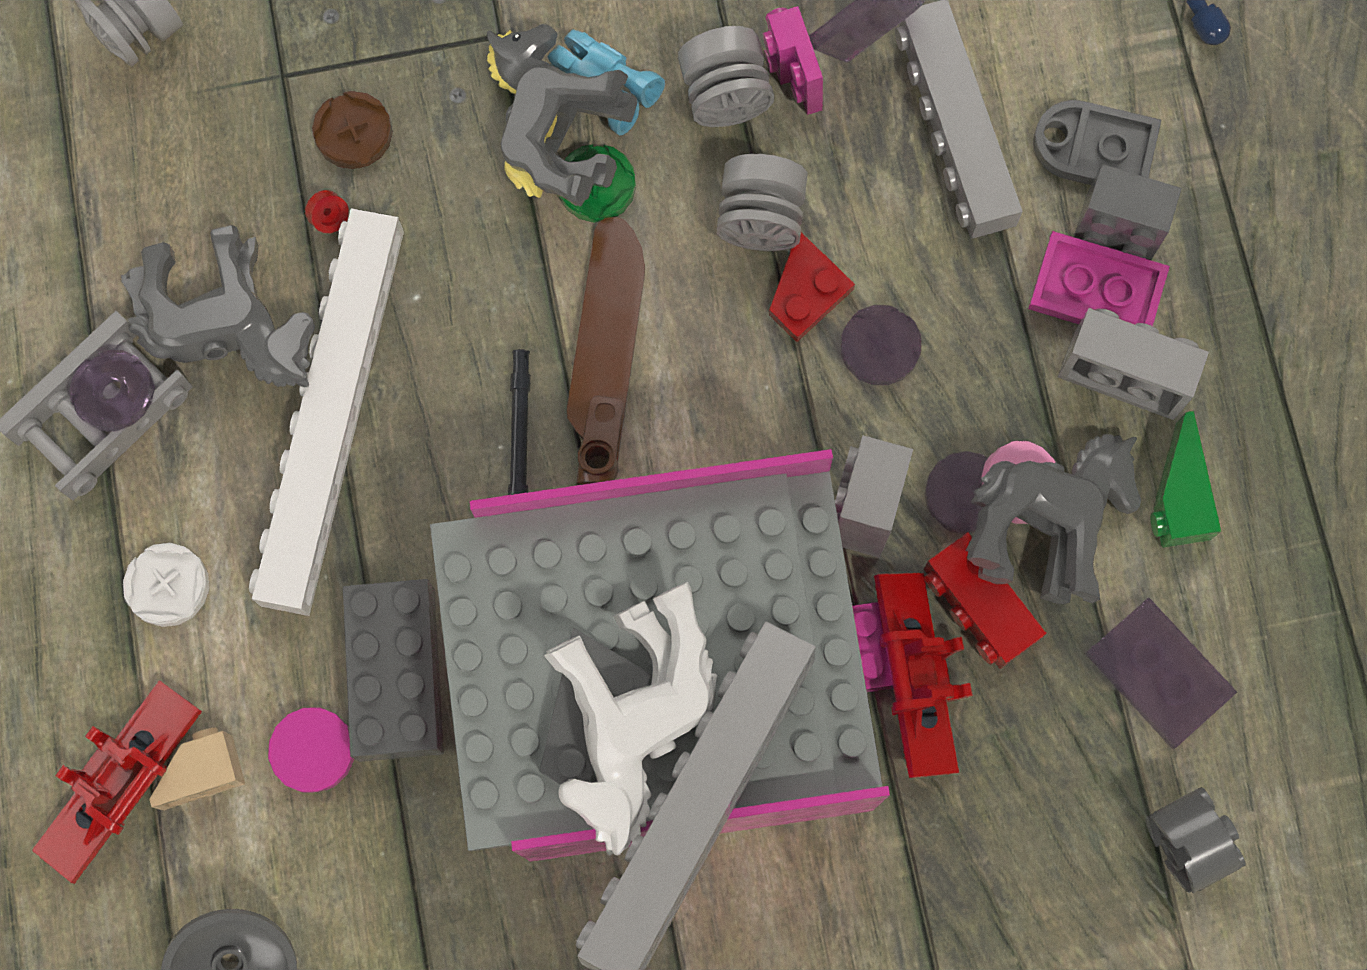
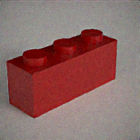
M967 532L928 560L924 567V571L927 573L924 579L936 596L940 597L943 594L953 607L950 610V614L957 625L964 631L969 628L978 640L975 646L982 658L988 664L995 663L1001 669L1040 641L1047 633L1008 583L994 584L978 578L979 566L967 560L968 551L965 550L972 539L970 533Z

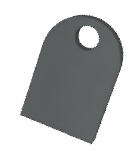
M1080 100L1063 101L1050 107L1040 118L1033 138L1034 151L1039 162L1050 173L1060 178L1092 185L1102 164L1149 178L1161 119ZM1048 128H1058L1064 133L1065 140L1060 143L1050 142L1045 137L1044 131Z

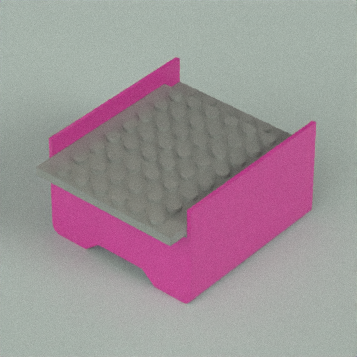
M832 449L470 501V509L475 518L430 524L468 851L512 845L513 852L530 862L606 851L605 841L598 842L595 840L596 830L588 825L576 811L563 805L560 801L558 791L560 784L539 772L562 673L556 671L543 655L547 654V650L569 640L574 627L652 675L653 666L649 652L633 634L619 629L613 616L645 601L649 611L654 612L661 627L671 636L668 620L665 615L658 611L653 598L685 582H688L691 587L697 622L707 641L705 649L708 650V658L713 660L711 673L717 675L715 701L713 708L710 710L712 713L715 712L722 699L717 694L725 676L729 671L737 673L744 658L740 657V652L747 637L752 631L759 634L765 621L816 646L813 665L720 834L870 812L890 796L889 787L882 786L867 692L892 689V676L887 648H881L880 635L883 634L878 602L852 606L830 476L833 460ZM651 678L650 681L648 682L647 686H650V685H651V683H652V678ZM698 725L674 739L677 747L672 751L654 759H651L649 754L643 758L642 768L647 775L646 784L651 792V798L647 800L650 810L659 794L664 793L668 795L676 779L672 777V772L677 761L684 751L691 754L700 739L695 736ZM595 772L590 778L589 783L598 782ZM646 817V827H640L641 836L643 837L653 822L648 817Z

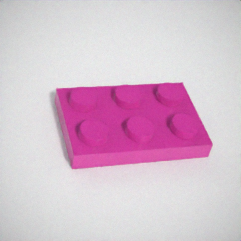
M1052 231L1028 309L1076 324H1080L1088 308L1093 310L1107 309L1116 313L1119 319L1134 325L1144 323L1153 326L1170 266Z

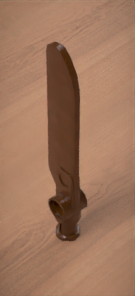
M608 217L598 222L592 243L567 404V419L583 440L578 452L579 466L576 486L615 480L618 473V459L645 280L642 246L630 225L624 219L618 217ZM596 456H603L609 460L606 466L600 469L591 468L588 466V463Z

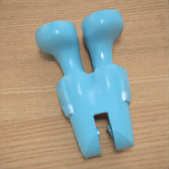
M572 29L565 36L564 41L575 55L564 47L557 45L547 58L553 66L565 73L592 77L599 76L607 71L621 70L627 74L626 84L623 85L637 98L638 102L632 122L608 118L609 128L618 135H624L633 127L638 118L639 103L646 108L655 104L664 90L665 80L655 72L637 71L626 66L627 58L610 45L602 42L598 43L595 39L588 36L587 33Z

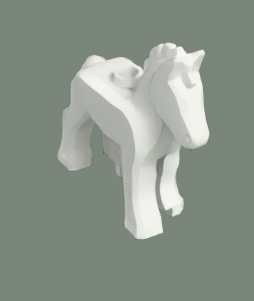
M688 582L653 598L658 611L665 615L668 620L671 636L661 627L654 612L649 611L645 601L613 616L619 629L633 634L649 652L653 666L652 683L650 686L613 697L588 654L580 636L566 640L547 650V654L543 655L556 671L563 673L572 682L576 702L583 714L587 751L598 781L589 783L573 778L560 785L558 790L559 798L563 805L576 811L588 825L596 830L595 840L598 842L605 841L607 855H612L613 853L616 856L620 855L624 849L629 847L631 841L638 834L641 835L640 827H646V817L650 813L647 800L651 798V792L646 784L647 775L642 768L643 758L649 754L651 759H654L675 749L677 746L674 739L697 726L704 714L710 711L714 705L717 675L711 673L713 660L708 658V650L705 649L706 637L697 622L692 591Z

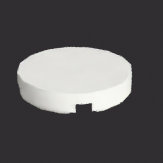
M173 543L152 545L145 549V552L140 554L138 558L135 557L128 565L123 579L124 598L132 611L147 623L161 627L180 625L193 618L204 605L209 591L208 572L202 560L184 546Z

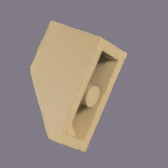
M216 727L208 728L192 734V741L180 744L167 767V771L150 797L151 807L164 811L245 785L233 736L224 731L218 732Z

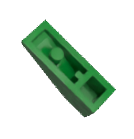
M1194 411L1185 412L1175 425L1153 507L1154 512L1150 515L1153 534L1155 537H1160L1162 548L1209 541L1221 532Z

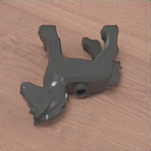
M233 225L211 230V241L222 287L211 290L180 305L173 302L167 293L168 275L176 263L175 252L170 244L162 242L143 248L141 251L143 266L129 269L126 274L121 275V282L133 301V311L136 316L128 319L131 325L129 331L139 337L137 343L150 355L160 359L170 358L174 361L187 363L203 359L219 360L227 356L228 352L240 350L241 358L245 360L248 371H254L259 381L264 380L267 384L273 382L277 387H284L286 384L309 387L305 369L311 364L306 358L309 339L315 328L313 319L306 312L295 313L283 325L275 329L267 308L257 296V290L253 281V268L258 258L259 248L256 237L247 239L245 243H242L239 230Z
M1104 434L1101 438L1096 436L1094 440L1087 441L1085 450L1081 449L1078 452L1077 462L1073 465L1072 474L1064 472V466L1052 462L1037 463L1026 461L1014 464L1009 461H1001L992 465L987 474L981 478L984 484L973 491L974 498L971 500L972 504L978 505L982 509L978 513L977 528L965 551H968L967 560L979 566L978 578L994 584H1006L1013 581L1014 567L1008 558L1006 536L1011 522L1017 517L1041 532L1052 536L1040 599L1056 604L1070 603L1071 594H1074L1089 603L1100 600L1099 583L1095 576L1093 563L1097 548V534L1102 525L1103 511L1107 504V498L1119 512L1126 514L1137 511L1141 504V497L1138 493L1134 477L1133 461L1135 459L1130 454L1137 437L1122 440L1120 435L1113 437L1111 434Z

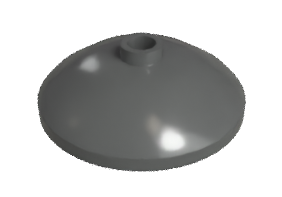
M222 909L203 914L184 925L168 944L162 959L161 970H297V960L290 939L275 922L261 914L248 910ZM234 954L238 958L234 961H226L223 959V956Z

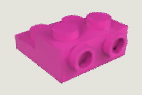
M799 7L774 9L765 17L768 31L763 33L766 50L763 52L769 73H777L780 85L791 83L796 103L803 102L807 115L822 111L823 76Z

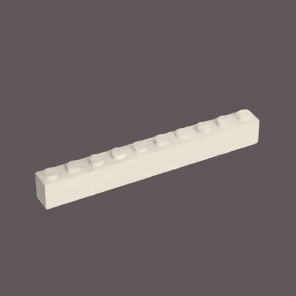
M351 209L348 222L343 221L341 223L338 235V242L341 245L339 257L332 260L329 269V281L332 282L329 296L322 298L319 309V318L322 320L320 332L313 335L310 343L309 354L313 359L310 371L306 372L309 387L300 386V395L303 396L300 411H294L291 418L290 434L293 435L290 450H284L280 461V473L283 474L280 489L273 491L270 501V513H273L270 529L263 531L259 549L260 553H263L260 568L254 569L250 579L249 592L253 594L252 600L261 607L310 616L404 234L398 217Z

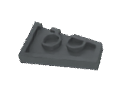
M573 627L570 639L577 636L581 637L588 654L613 697L647 686L652 678L650 673ZM562 673L539 772L560 785L572 778L589 782L594 774V769L587 751L583 714L576 702L572 682Z

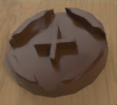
M356 91L344 92L343 96H338L335 99L331 97L325 101L315 114L312 126L316 146L324 158L337 167L348 169L367 167L379 160L389 148L393 134L390 116L382 103L368 93Z

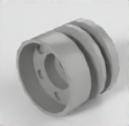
M75 0L83 14L85 23L110 53L121 58L130 67L139 62L138 57L129 46L132 42L144 54L147 55L151 52L150 46L143 35L147 30L159 40L165 41L183 26L180 17L168 0H97L100 3L98 6L91 0Z
M725 26L712 29L693 37L679 50L678 60L683 80L690 87L688 89V99L692 104L693 118L699 125L726 127L743 123L759 116L773 104L774 92L769 84L768 71L762 67L764 65V56L758 34L753 29L743 26Z
M744 154L728 160L725 163L722 182V195L725 199L719 205L720 217L717 221L716 234L722 240L732 245L759 251H781L793 248L799 244L800 225L802 224L803 212L799 207L804 204L808 172L798 163L775 155Z

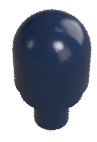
M1187 0L1186 3L1195 15L1191 19L1192 26L1202 41L1208 45H1219L1226 41L1230 35L1231 26L1220 7H1217L1214 3L1208 6L1205 0Z

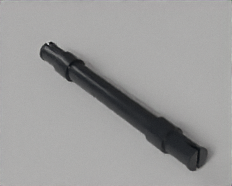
M525 349L512 351L513 372L510 375V391L512 392L511 462L508 495L528 493V485H526L528 392H530L531 375L529 374L530 351Z

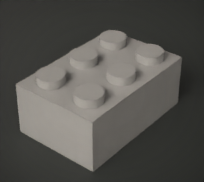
M1088 308L1072 336L1058 378L1174 420L1194 397L1209 352L1200 349L1198 344L1186 338L1172 339L1159 334V331L1151 325L1144 323L1134 325L1119 319L1116 313L1110 310H1093Z
M862 435L859 448L850 446L835 500L842 548L880 558L893 527L913 449Z

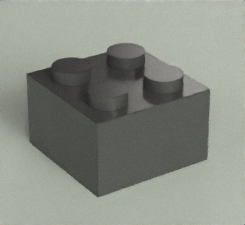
M1102 164L1086 195L1074 238L1152 260L1169 233L1182 188Z

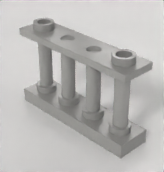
M117 311L110 315L0 418V432L18 446L24 441H30L64 475L55 487L73 501L78 496H83L90 492L96 485L97 478L169 409L173 410L179 407L186 400L188 391L193 387L178 370L169 378L162 374L132 344L133 339L137 335L129 331L131 325ZM120 355L155 389L138 407L102 373L103 367L114 356ZM85 384H91L125 417L108 435L72 401L73 395ZM60 412L95 447L78 464L42 430V424L54 413Z

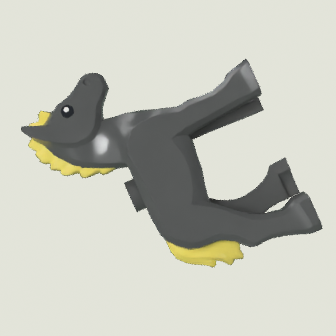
M541 24L528 31L512 33L509 30L504 36L501 34L497 35L489 30L487 37L491 45H489L490 53H488L487 61L491 65L489 67V71L492 73L491 77L499 81L501 88L509 89L511 93L516 94L513 104L506 112V124L500 143L505 159L504 169L507 176L517 189L523 187L529 197L534 195L540 198L542 191L557 194L575 206H582L583 202L589 198L592 185L605 188L611 185L617 169L616 162L609 155L596 154L585 161L568 162L562 160L557 151L577 112L632 122L638 103L637 98L632 93H626L620 89L623 84H626L628 75L621 70L604 72L599 76L586 77L575 73H565L559 68L542 61L545 54L556 44L558 36L557 32L548 24Z

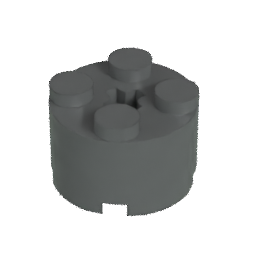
M1202 787L1146 817L1147 828L1155 846L1161 845L1168 858L1164 861L1167 868L1180 886L1188 893L1201 891L1246 865L1242 853L1233 843L1239 839V834L1234 824L1226 815L1218 817L1214 811L1215 806L1212 799Z

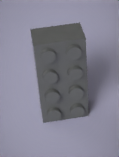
M428 579L343 586L350 757L363 762L444 754L434 587Z

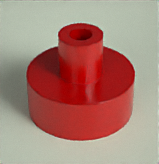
M322 190L315 193L308 200L305 214L308 222L318 231L334 233L340 229L343 221L347 222L349 208L345 200L338 194L330 190Z

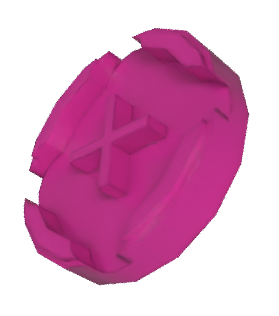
M302 708L288 714L275 727L269 740L268 759L274 774L285 786L302 793L321 792L335 787L348 775L354 758L350 757L349 726L338 715L322 708Z

